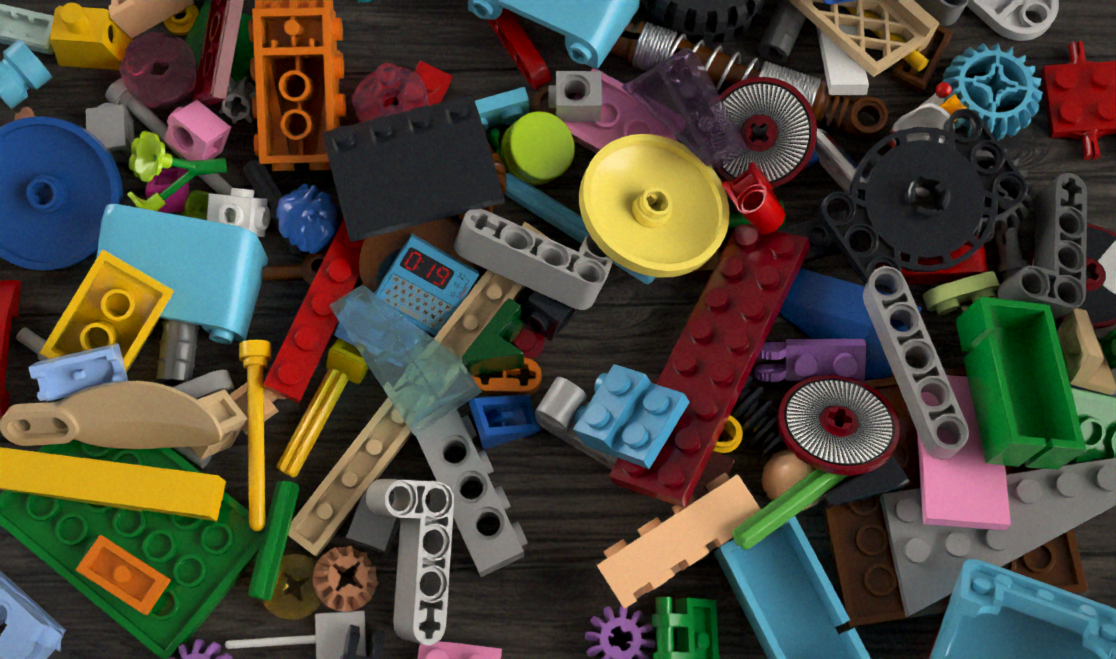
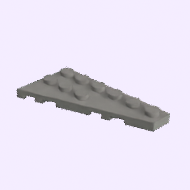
M1116 458L1066 465L1058 470L1040 469L1006 475L1011 521L1007 531L923 524L921 488L882 494L880 501L905 616L908 617L951 594L966 560L977 559L1002 567L1116 505Z

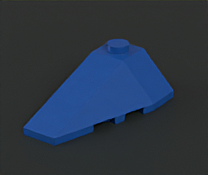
M800 268L778 315L789 324L797 326L811 339L865 340V381L891 377L892 369L863 301L862 295L865 287ZM877 290L882 295H890L888 293ZM917 306L918 311L920 313L922 307ZM890 321L891 326L895 330L900 332L908 331L902 321Z

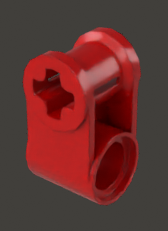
M752 161L748 164V170L731 182L726 180L722 183V186L739 212L759 233L768 234L781 226L785 218V211L775 196L771 183L758 165Z

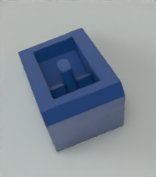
M529 394L473 398L469 401L471 414L483 450L541 431L539 424L535 420V411Z

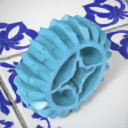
M982 43L976 50L971 47L964 50L963 54L954 57L950 67L946 68L943 73L942 82H947L951 85L952 93L944 99V102L956 94L962 105L966 106L967 109L975 111L996 140L999 141L1006 134L1012 137L1020 129L1026 128L1031 122V117H1034L1038 112V107L1040 106L1038 102L1041 100L1043 93L1038 90L1041 85V79L1032 77L1035 72V66L1026 67L1024 65L1026 55L1018 59L1013 56V47L1007 49L1006 52H1002L999 43L993 45L990 50ZM985 72L984 76H974L973 79L966 78V76L973 73ZM1007 105L1015 106L1014 109L1007 112H996L997 108H1006ZM959 118L955 123V129L965 125L969 128L967 130L968 137L971 136V124L967 120Z

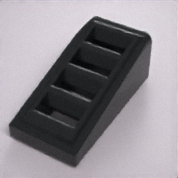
M892 456L879 468L867 473L858 474L828 492L818 500L819 503L817 504L821 510H829L878 497L882 494L897 492L908 485L910 481L894 456Z

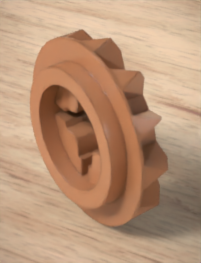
M352 546L334 547L326 552L315 565L313 571L314 590L318 598L331 609L342 612L357 610L372 599L379 583L376 578L377 566L371 563L367 557V552H360ZM354 566L356 569L354 570L355 574L352 576V580L356 583L355 587L352 584H347L337 591L336 587L339 585L338 582L341 578L337 573L338 569L345 572Z

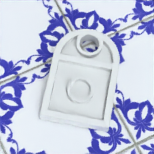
M969 0L966 6L1001 36L1012 40L1026 41L1037 38L1047 31L1057 16L1059 1ZM1034 11L1038 13L1042 18V22H1031L1026 17L1025 12Z

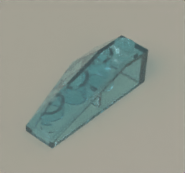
M363 284L329 305L414 436L481 393L480 388L460 358Z

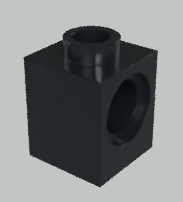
M535 291L527 299L522 320L533 332L542 334L549 341H552L578 313L579 309L572 308Z

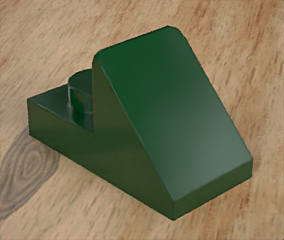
M509 297L461 357L466 374L474 376L520 369L525 366L524 353L509 343L517 338L523 328L521 305Z

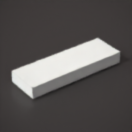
M839 25V29L845 34L857 36L856 27ZM816 26L829 95H867L869 83L866 70Z

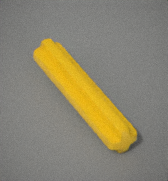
M334 368L328 369L277 463V469L283 474L296 477L300 472L348 382L347 375L342 371Z

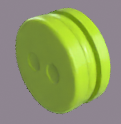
M537 111L522 116L506 130L501 141V157L506 169L510 174L530 185H543L559 177L569 168L574 158L575 144L570 129L560 118L548 112Z

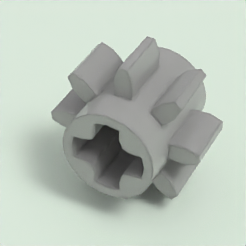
M244 76L242 80L237 82L230 77L226 100L222 101V107L219 110V114L225 113L232 119L233 124L244 118L249 123L254 119L252 98L256 96V87L248 82V76Z

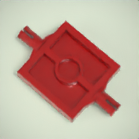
M1076 41L1067 45L1070 63L1047 65L1041 71L1050 138L1070 137L1082 140L1084 160L1089 161L1090 158L1091 160H1096L1101 157L1098 138L1104 135L1116 134V61H1086L1084 43L1078 41L1076 45Z

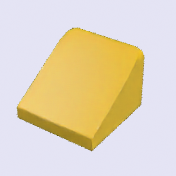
M339 338L329 349L326 367L327 369L334 368L342 371L347 375L349 381L359 384L376 356Z

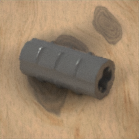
M778 0V5L774 14L771 15V20L767 29H765L758 48L759 54L764 59L774 63L782 64L787 61L791 50L794 49V44L800 34L804 21L807 20V17L788 0Z
M164 319L161 323L163 327L161 341H159V358L156 361L158 363L156 381L164 385L177 386L192 380L195 367V353L198 348V330H200V327L195 324Z

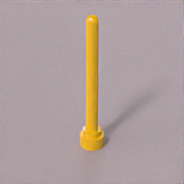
M246 340L239 343V360L243 362V368L247 369L249 527L253 531H261L265 527L263 369L267 368V362L271 360V343L265 340Z

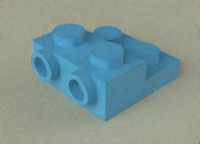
M613 364L608 374L602 373L597 378L594 388L595 394L588 406L582 405L576 411L573 430L585 446L650 469L688 406L689 400L682 392L651 383L644 373Z

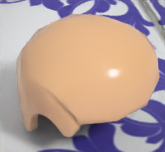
M789 448L773 453L763 468L761 479L766 497L773 501L816 470V468L800 460ZM821 497L814 501L812 504H810L808 507L803 509L802 511L817 505V503L819 502L818 500L821 499Z

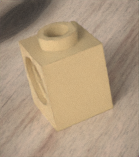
M225 389L198 399L216 417L223 432V438L219 443L208 446H191L200 460L232 447L248 419Z

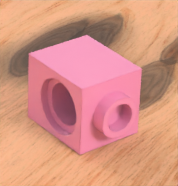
M196 100L184 108L181 106L176 108L170 114L167 120L169 126L164 141L188 161L213 159L223 152L231 127L200 101Z

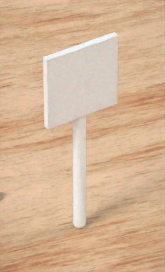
M365 611L315 614L316 635L226 641L225 647L227 649L316 643V659H340L343 654L348 627L351 624L360 627V640L356 655L366 657Z

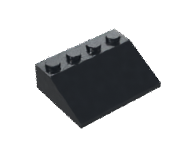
M473 95L456 97L445 102L425 107H416L409 111L389 116H380L370 121L350 126H340L334 130L322 132L350 242L466 213L471 209L477 210L505 202Z

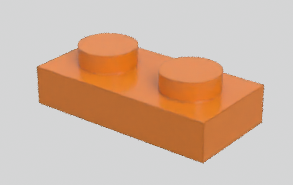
M99 535L76 568V571L145 615L149 614L171 581L170 578L102 535Z

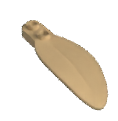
M146 381L105 383L79 390L57 402L16 404L11 406L0 420V431L3 436L10 442L21 446L64 444L74 439L100 447L154 449L208 446L219 443L223 438V432L216 417L198 400L175 388Z

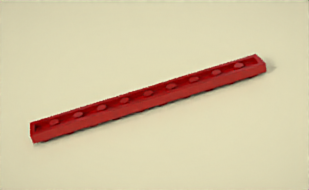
M419 61L394 114L409 111L416 107L441 103L453 76ZM344 218L263 384L264 389L298 404L308 387L360 276L359 259L364 239L350 242Z

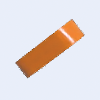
M524 358L525 366L523 368L491 373L493 375H503V377L490 378L489 384H481L480 378L475 377V375H468L470 386L478 394L495 396L532 395L541 385L542 374L540 367L535 361ZM524 368L528 369L529 375L535 376V379L528 380L527 386H521L517 378H507V375H520L521 369Z

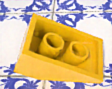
M102 249L39 353L51 359L119 343L127 373L175 290Z

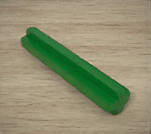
M278 481L275 486L248 591L249 596L257 600L268 601L273 597L299 493V485L290 481Z

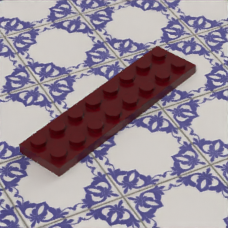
M746 223L735 227L656 382L657 385L684 393L689 400V404L650 469L618 458L609 475L613 484L686 508L810 249L807 237L777 230L768 234H762L752 225Z

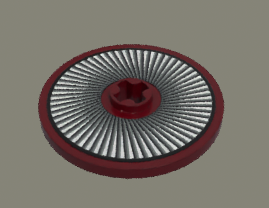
M772 77L748 78L727 88L710 108L704 128V143L707 155L714 168L722 177L731 182L748 170V164L754 161L773 188L790 182L804 170L813 155L817 141L816 118L807 99L789 83ZM758 125L763 128L768 125L769 129L766 131L768 139L766 142L763 143L760 140H756L753 143L751 139L755 135L752 130L754 126Z
M821 375L805 379L789 389L779 407L778 428L786 446L806 464L827 473L858 475L873 471L890 459L899 441L900 424L892 405L877 390L853 378L838 375ZM835 421L842 422V427L836 426Z

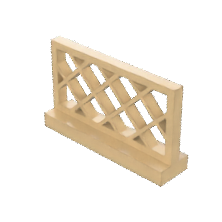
M788 0L872 77H875L915 49L918 52L924 50L939 25V22L914 0H857L831 4V12L820 11L813 5V1L824 3L823 0ZM838 5L856 8V16L839 14ZM863 9L871 10L881 20L865 18ZM839 25L856 27L857 36L845 34L839 29ZM864 28L882 31V39L865 37ZM890 32L898 33L907 42L890 41ZM865 48L882 50L883 58L876 62L865 52Z

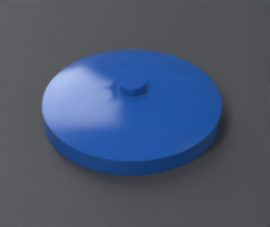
M28 117L12 121L0 127V257L20 267L34 270L67 268L92 257L98 251L101 221L106 206L108 204L123 205L121 176L108 149L88 130L62 119Z

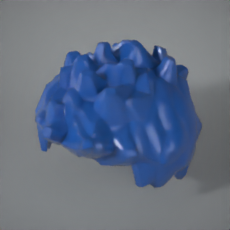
M304 183L297 191L293 190L290 194L280 198L276 218L279 219V231L282 236L289 238L290 244L297 245L300 251H309L313 255L326 249L332 243L339 227L337 205L331 204L332 196L321 192L315 185L309 188V185Z

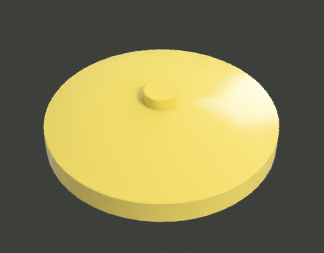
M635 134L610 142L594 156L580 184L579 206L588 233L607 256L621 266L639 274L652 277H675L690 273L704 265L722 244L728 230L729 203L719 177L712 167L694 150L667 137L652 134Z

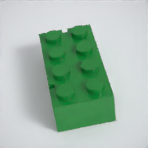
M979 297L955 321L962 351L969 352L963 359L986 464L1018 467L1025 462V466L1030 468L1058 470L1087 449L1051 307L1047 304Z

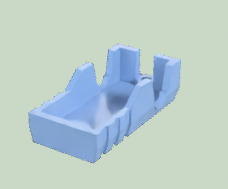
M0 570V626L3 623L7 624L0 636V659H47L55 649L60 651L61 640L66 630Z

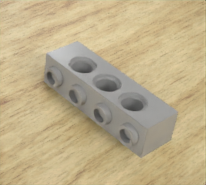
M455 407L412 427L436 481L445 483L453 492V518L480 577L523 558L524 551L521 546L528 544L519 522L511 524L505 513V510L511 507L502 486L494 488L488 474L494 472L486 452L483 450L477 453L471 439L477 437V434L469 416L466 415L461 418ZM458 446L465 449L466 456L461 462L449 463L445 460V454L450 448ZM471 481L480 483L483 486L481 495L476 499L464 498L461 495V490L466 483ZM494 517L500 522V528L497 533L491 536H484L478 532V524L483 518Z

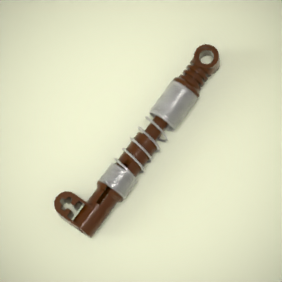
M645 21L638 23L629 22L609 54L624 58L628 65L640 68V70H647V72L650 71V73H657V75L661 76L666 72L677 76L678 82L682 78L695 82L696 88L700 84L711 87L714 94L721 89L722 85L730 87L748 78L772 77L789 83L804 95L812 107L816 123L820 124L822 120H825V126L829 127L831 123H834L835 129L843 126L842 131L847 132L857 141L866 142L873 140L878 136L888 120L887 107L876 97L860 98L855 96L851 100V95H845L844 97L841 95H829L826 81L820 78L817 79V77L803 75L799 71L796 72L795 70L792 71V69L789 70V68H782L778 64H771V62L768 63L767 61L764 62L762 70L759 71V60L757 57L747 67L740 64L741 55L739 51L732 57V55L724 53L721 46L712 49L706 47L703 40L694 43L688 41L685 34L677 37L676 31H670L666 27H659V25L656 26V24H649V22ZM863 112L871 114L875 120V125L870 127L862 125L858 120V114Z

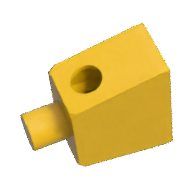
M67 3L64 6L55 8L50 42L59 66L128 71L133 38L128 36L110 18L109 10L81 7L77 3Z

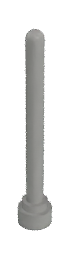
M125 77L112 83L106 92V99L110 103L123 104L127 111L135 115L150 131L158 134L159 139L180 159L188 161L164 141L168 126L140 101L141 96L138 94V88ZM218 173L198 175L217 194L231 195V188L233 187Z

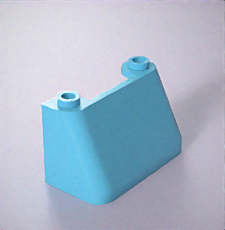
M468 0V10L482 19H496L502 13L503 8H506L565 35V46L571 59L579 64H586L598 69L639 9L640 0Z
M108 204L106 206L101 221L97 257L102 249L175 290L159 318L201 325L209 333V339L217 343L232 344L233 340L239 342L246 341L263 280V266H266L268 262V257L255 233L235 225L126 205Z
M969 559L964 562L958 575L929 659H1116V609L988 562Z

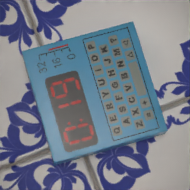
M411 233L372 296V302L436 336L466 297L479 276V271Z

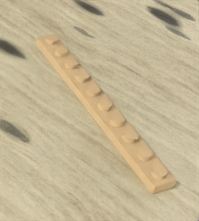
M527 222L523 223L522 227L548 238ZM490 270L484 273L291 521L289 537L314 556L318 557L357 507L363 492H367L370 484L381 476L414 433L412 427L424 420L463 369L461 358L508 297L515 301L526 286Z

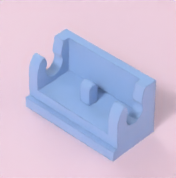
M119 343L38 361L28 367L31 379H37L40 392L37 393L38 399L40 401L46 400V402L67 397L72 393L91 386L128 381Z

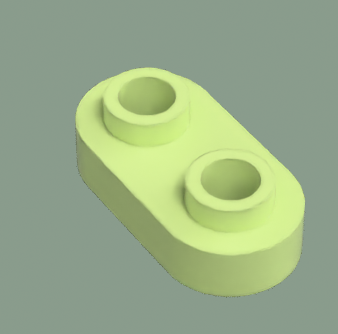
M990 271L937 286L924 293L922 297L928 311H937L938 315H944L957 310L961 303L971 300L974 303L979 297L996 296L994 292L998 290L1000 284L995 272Z

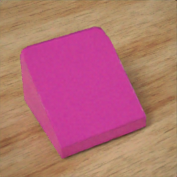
M178 167L162 168L159 175H154L153 179L147 182L145 190L147 199L156 192L161 194L188 172V169ZM189 182L166 199L165 202L167 204L158 212L187 211L189 205Z

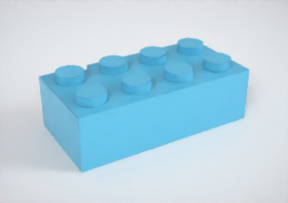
M795 516L749 550H743L740 546H737L733 539L719 546L714 552L768 659H871L855 628L838 634L835 627L850 619Z

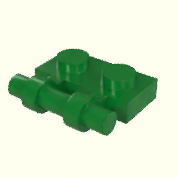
M672 597L655 598L656 614H652V628H656L657 652L653 653V659H719L716 600L697 598L676 599V614L672 613ZM673 628L677 629L678 652H674Z

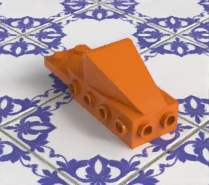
M255 0V9H252L253 19L249 20L248 31L250 42H254V58H251L250 72L252 80L256 81V96L252 98V112L258 124V134L254 135L255 155L259 156V164H272V171H295L294 163H309V170H331L322 132L340 127V117H345L346 115L345 95L339 94V80L344 79L343 53L337 50V41L343 40L342 19L336 18L333 0Z

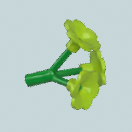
M142 131L140 137L135 138L132 142V155L129 159V168L134 171L135 177L141 178L144 182H150L154 175L160 174L162 168L168 169L171 166L188 169V172L161 194L156 192L147 200L137 197L131 191L127 195L138 208L159 211L167 204L165 202L166 199L195 176L227 173L226 159L186 161L173 158L171 154L165 153V145L159 140L158 134Z

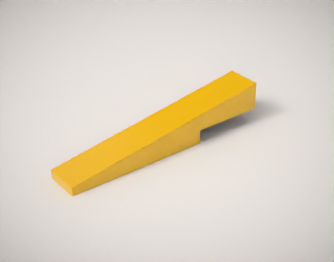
M0 447V490L141 512L142 510L212 521L218 520L226 481L219 475Z

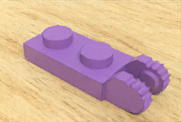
M786 339V342H765L758 355V359L779 360L785 357V364L757 365L754 369L755 379L766 382H779L783 379H786V381H803L821 375H838L865 381L866 343L863 339Z

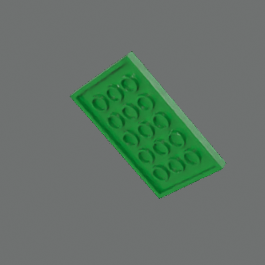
M73 439L64 444L43 445L38 450L40 453L201 473L171 448H108L86 444ZM6 490L0 493V525L161 659L174 658L178 654V647L188 642L258 556L265 529L264 527L261 531H253L249 527V510L225 491L217 521L142 510L141 512ZM99 535L108 538L171 579L148 615L142 614L76 571V568Z

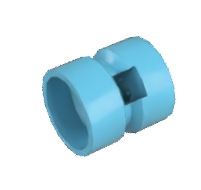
M20 39L3 51L4 59L0 61V98L13 109L28 97L27 89L37 90L53 77Z

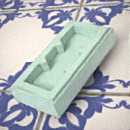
M0 4V43L11 46L20 39L30 50L52 55L53 48L50 42V33L54 16Z

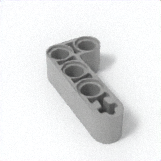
M471 209L465 214L454 241L455 251L462 258L579 310H586L594 304L613 263V260L598 247L590 234L585 237L577 252L483 209Z
M556 377L535 410L536 422L551 434L608 468L613 469L618 459L617 457L585 446L573 430L576 411L580 406H588L589 404L586 401V393L574 383L564 378Z
M378 479L370 484L366 492V504L369 510L376 515L401 518L393 621L394 630L401 639L424 645H433L441 640L446 629L454 510L453 492L448 485L442 482ZM393 489L395 499L392 506H390L388 497ZM429 492L430 504L427 507L425 503V498L427 493ZM427 534V545L423 548V537ZM424 575V576H425V584H424V587H423L422 590H421V589H420V580H421L422 576Z

